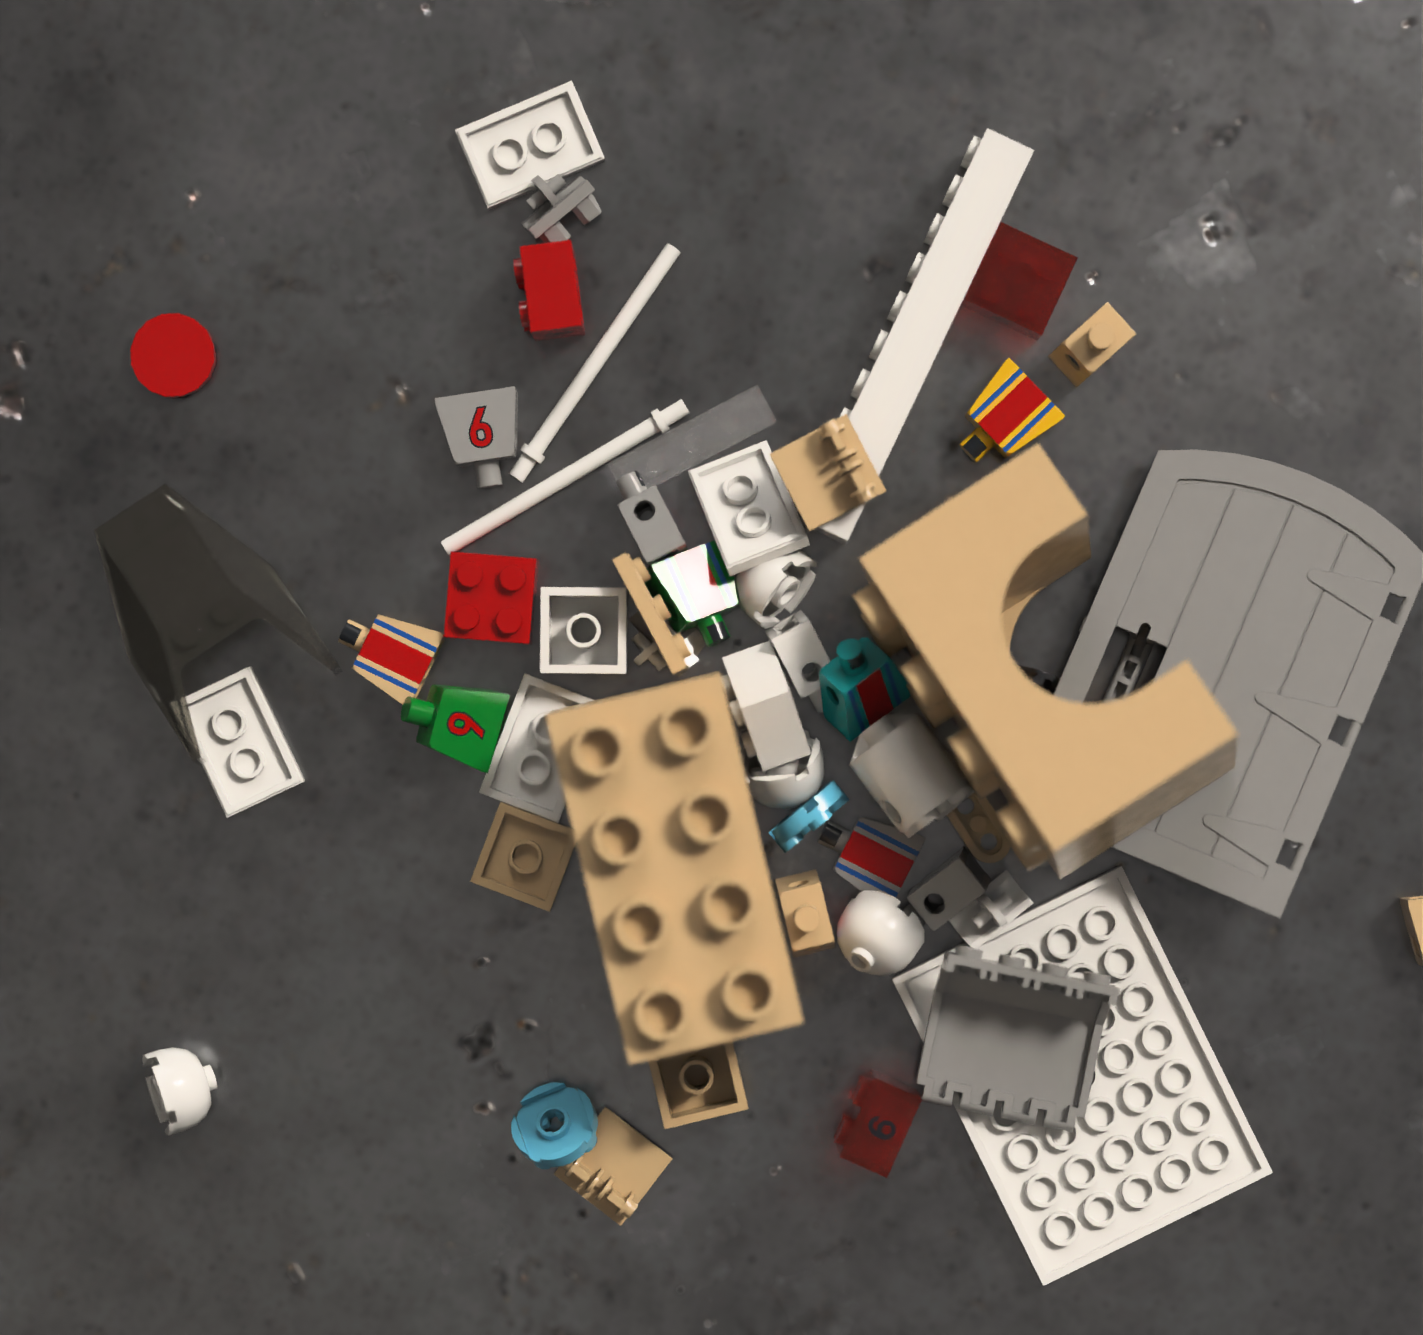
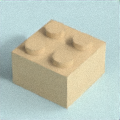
M733 1040L648 1060L664 1129L748 1109V1101Z

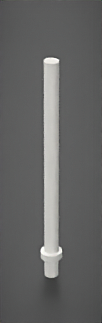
M669 243L665 245L529 445L523 444L520 449L523 453L509 472L511 476L523 483L535 464L543 462L545 456L542 454L681 252Z
M678 400L662 411H659L658 408L650 412L652 415L650 418L442 540L441 544L450 556L451 552L459 551L659 431L662 434L670 430L668 426L690 414L683 400Z

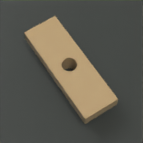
M625 552L612 559L672 674L674 675L686 669L687 663L685 658L692 654L680 632L673 636L671 635L665 620L672 616L660 594L652 598L644 583L650 580L651 577L640 556L632 560L629 553L626 554Z

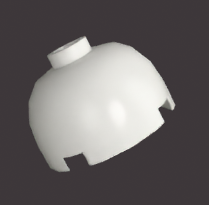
M796 550L737 573L735 583L740 599V608L763 628L767 629L777 625L781 621L775 616L784 608L791 613L808 593L816 576L810 570V567H817V562L805 552Z
M804 730L811 755L766 771L762 770L757 755L751 758L748 757L744 746L740 756L750 795L764 806L779 809L796 808L815 795L822 785L825 776L824 755L817 737L815 740L810 738L809 732Z
M864 890L859 892L855 899L852 898L837 923V943L845 958L856 970L880 976H888L903 970L913 960L925 942L924 929L919 918L913 912L907 916L902 910L897 908L901 901L880 891Z
M180 1048L159 1049L143 1055V1067L152 1065L151 1068L154 1075L146 1077V1082L160 1123L166 1121L170 1123L164 1131L166 1135H174L198 1125L207 1116L211 1107L210 1091L217 1089V1082L211 1065L202 1066L195 1054Z

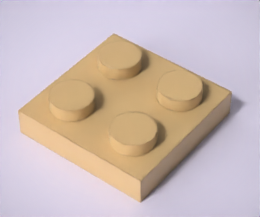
M500 802L470 882L550 912L576 845L573 828Z

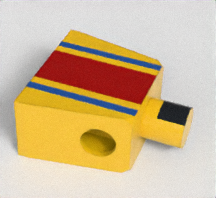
M1008 358L965 414L967 420L976 429L959 445L976 463L993 447L1004 458H1007L1052 428L1065 415Z

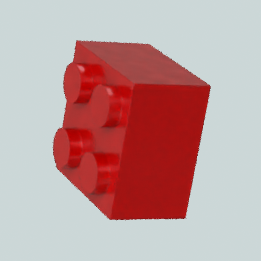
M565 240L520 246L521 258L513 259L516 284H518L519 290L525 289L526 300L519 301L520 319L524 332L530 331L535 341L585 335L576 258L572 241Z
M451 552L444 637L532 645L539 560L536 558Z

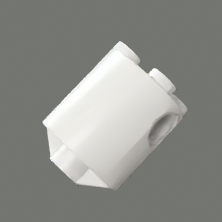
M918 713L912 715H885L858 737L849 766L900 834L903 832L907 838L923 829L939 817L941 813L973 791L968 785L969 781Z

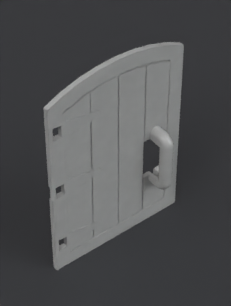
M1197 449L1158 450L1087 616L1085 615L1079 629L1080 634L1053 696L1071 702L1084 703L1116 627L1130 632L1129 639L1101 703L1119 700L1132 695L1154 643L1167 647L1153 681L1188 660L1238 733L1235 768L1113 845L1112 848L1271 916L1281 918L1423 583V552L1402 531L1377 511L1342 489L1308 473L1272 461L1218 451ZM1389 594L1404 598L1394 623L1380 616ZM1337 716L1352 721L1341 746L1328 739ZM1285 839L1300 844L1289 869L1276 863Z

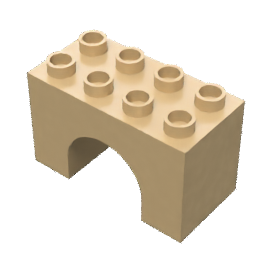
M1037 443L860 557L859 559L868 585L854 593L852 597L862 613L860 617L878 647L886 655L891 657L906 647L913 657L899 668L908 682L906 687L930 725L936 728L952 717L961 731L947 739L955 753L953 758L980 800L999 788L1008 800L1009 805L996 812V815L1002 824L1000 829L1023 866L1030 872L1040 864L1048 861L1061 880L1235 768L1238 733L1188 660L1132 695L1119 700L1098 704L1071 702L1053 696L1032 683L1015 664L1010 655L1011 638L1024 608L1045 587L1091 558L1087 513L1039 443Z
M719 671L552 710L547 713L546 720L629 1065L803 1024L804 1020L721 673Z

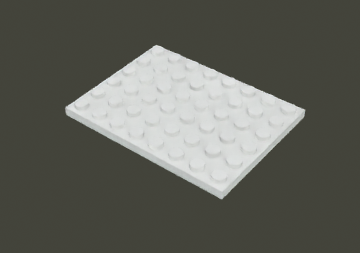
M1119 865L1020 914L978 948L983 951V959L999 961L1000 954L1025 959L1024 967L1041 970L1042 963H1048L1068 968L1067 976L1084 979L1085 972L1111 977L1109 984L1115 985L1120 989L1117 1006L1110 1005L1103 1025L1085 1118L1076 1117L1073 1132L1042 1126L1045 1112L1042 1109H1038L1035 1124L1001 1118L1003 1101L996 1100L993 1116L959 1109L961 1093L954 1091L952 1102L1043 1286L1273 1173L1122 866ZM965 942L959 944V946L969 947ZM957 946L947 951L956 953ZM945 952L891 978L923 1042L933 993Z

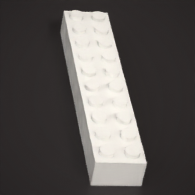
M987 128L982 139L974 135L960 165L968 170L964 178L955 175L942 202L943 205L949 207L947 214L943 216L937 213L924 240V243L931 247L927 255L918 252L905 280L913 285L908 294L902 291L899 292L887 319L894 322L890 333L881 330L869 355V358L876 361L871 372L864 368L862 369L850 395L858 400L853 410L844 407L841 416L847 414L878 475L881 473L1034 152L1033 149ZM866 502L813 530L845 545ZM801 517L800 520L802 525L806 526L803 518Z

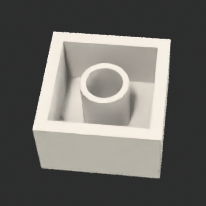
M541 587L540 673L627 674L628 589L609 587Z
M771 640L722 657L728 673L722 676L728 701L737 699L729 702L739 732L748 730L740 734L748 757L751 758L757 755L762 770L766 771L811 755L790 689Z

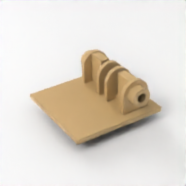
M847 414L828 421L813 432L769 454L809 531L886 492Z
M605 1106L597 1116L598 1128L596 1131L597 1143L591 1151L584 1153L574 1162L558 1167L554 1175L621 1226L634 1213L638 1203L673 1158Z

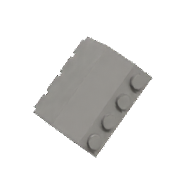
M957 945L956 953L945 951L933 993L915 1081L916 1084L923 1085L921 1101L951 1107L955 1091L961 1093L959 1109L993 1116L996 1100L1003 1101L1001 1118L1035 1124L1038 1109L1045 1110L1042 1126L1073 1132L1076 1117L1085 1118L1103 1025L1110 1005L1117 1006L1120 989L1115 985L1109 984L1111 977L1102 974L1085 972L1084 979L1067 976L1068 968L1042 963L1041 970L1024 967L1025 959L1000 954L999 961L983 959L982 950Z

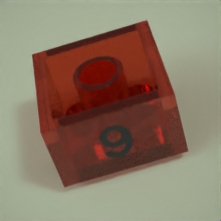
M1000 222L961 306L1032 339L1038 340L1046 328L1078 257Z
M870 1069L867 1078L862 1075L859 1076L850 1099H853L852 1104H855L850 1117L844 1114L841 1116L833 1138H835L834 1143L837 1144L839 1157L887 1178L922 1101V1097L918 1089Z

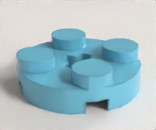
M832 780L819 789L809 800L801 804L794 812L787 815L768 833L786 853L800 842L809 831H814L833 816L832 814L850 799L838 784Z
M553 1082L533 1089L520 1102L522 1108L518 1111L517 1117L513 1116L511 1132L514 1142L521 1153L540 1169L546 1170L570 1164L584 1153L591 1151L597 1143L598 1117L593 1104L583 1091L578 1088L577 1090L569 1088L565 1083ZM557 1117L560 1122L564 1121L563 1126L558 1131L545 1132V1129L550 1127V1120Z

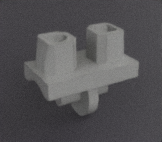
M557 174L547 184L537 175L531 181L538 191L527 199L526 202L533 210L545 201L547 202L521 224L529 234L536 239L539 237L544 243L565 241L571 235L559 220L569 211H572L583 225L592 221L602 211L592 195V192L595 191L594 187L581 175L577 176L556 195L554 193L566 184L560 174Z

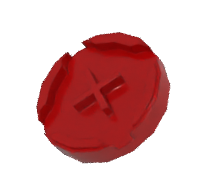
M180 313L161 314L146 321L136 332L130 348L131 366L138 381L152 393L166 398L184 397L199 391L210 380L216 365L215 345L209 331L194 318Z

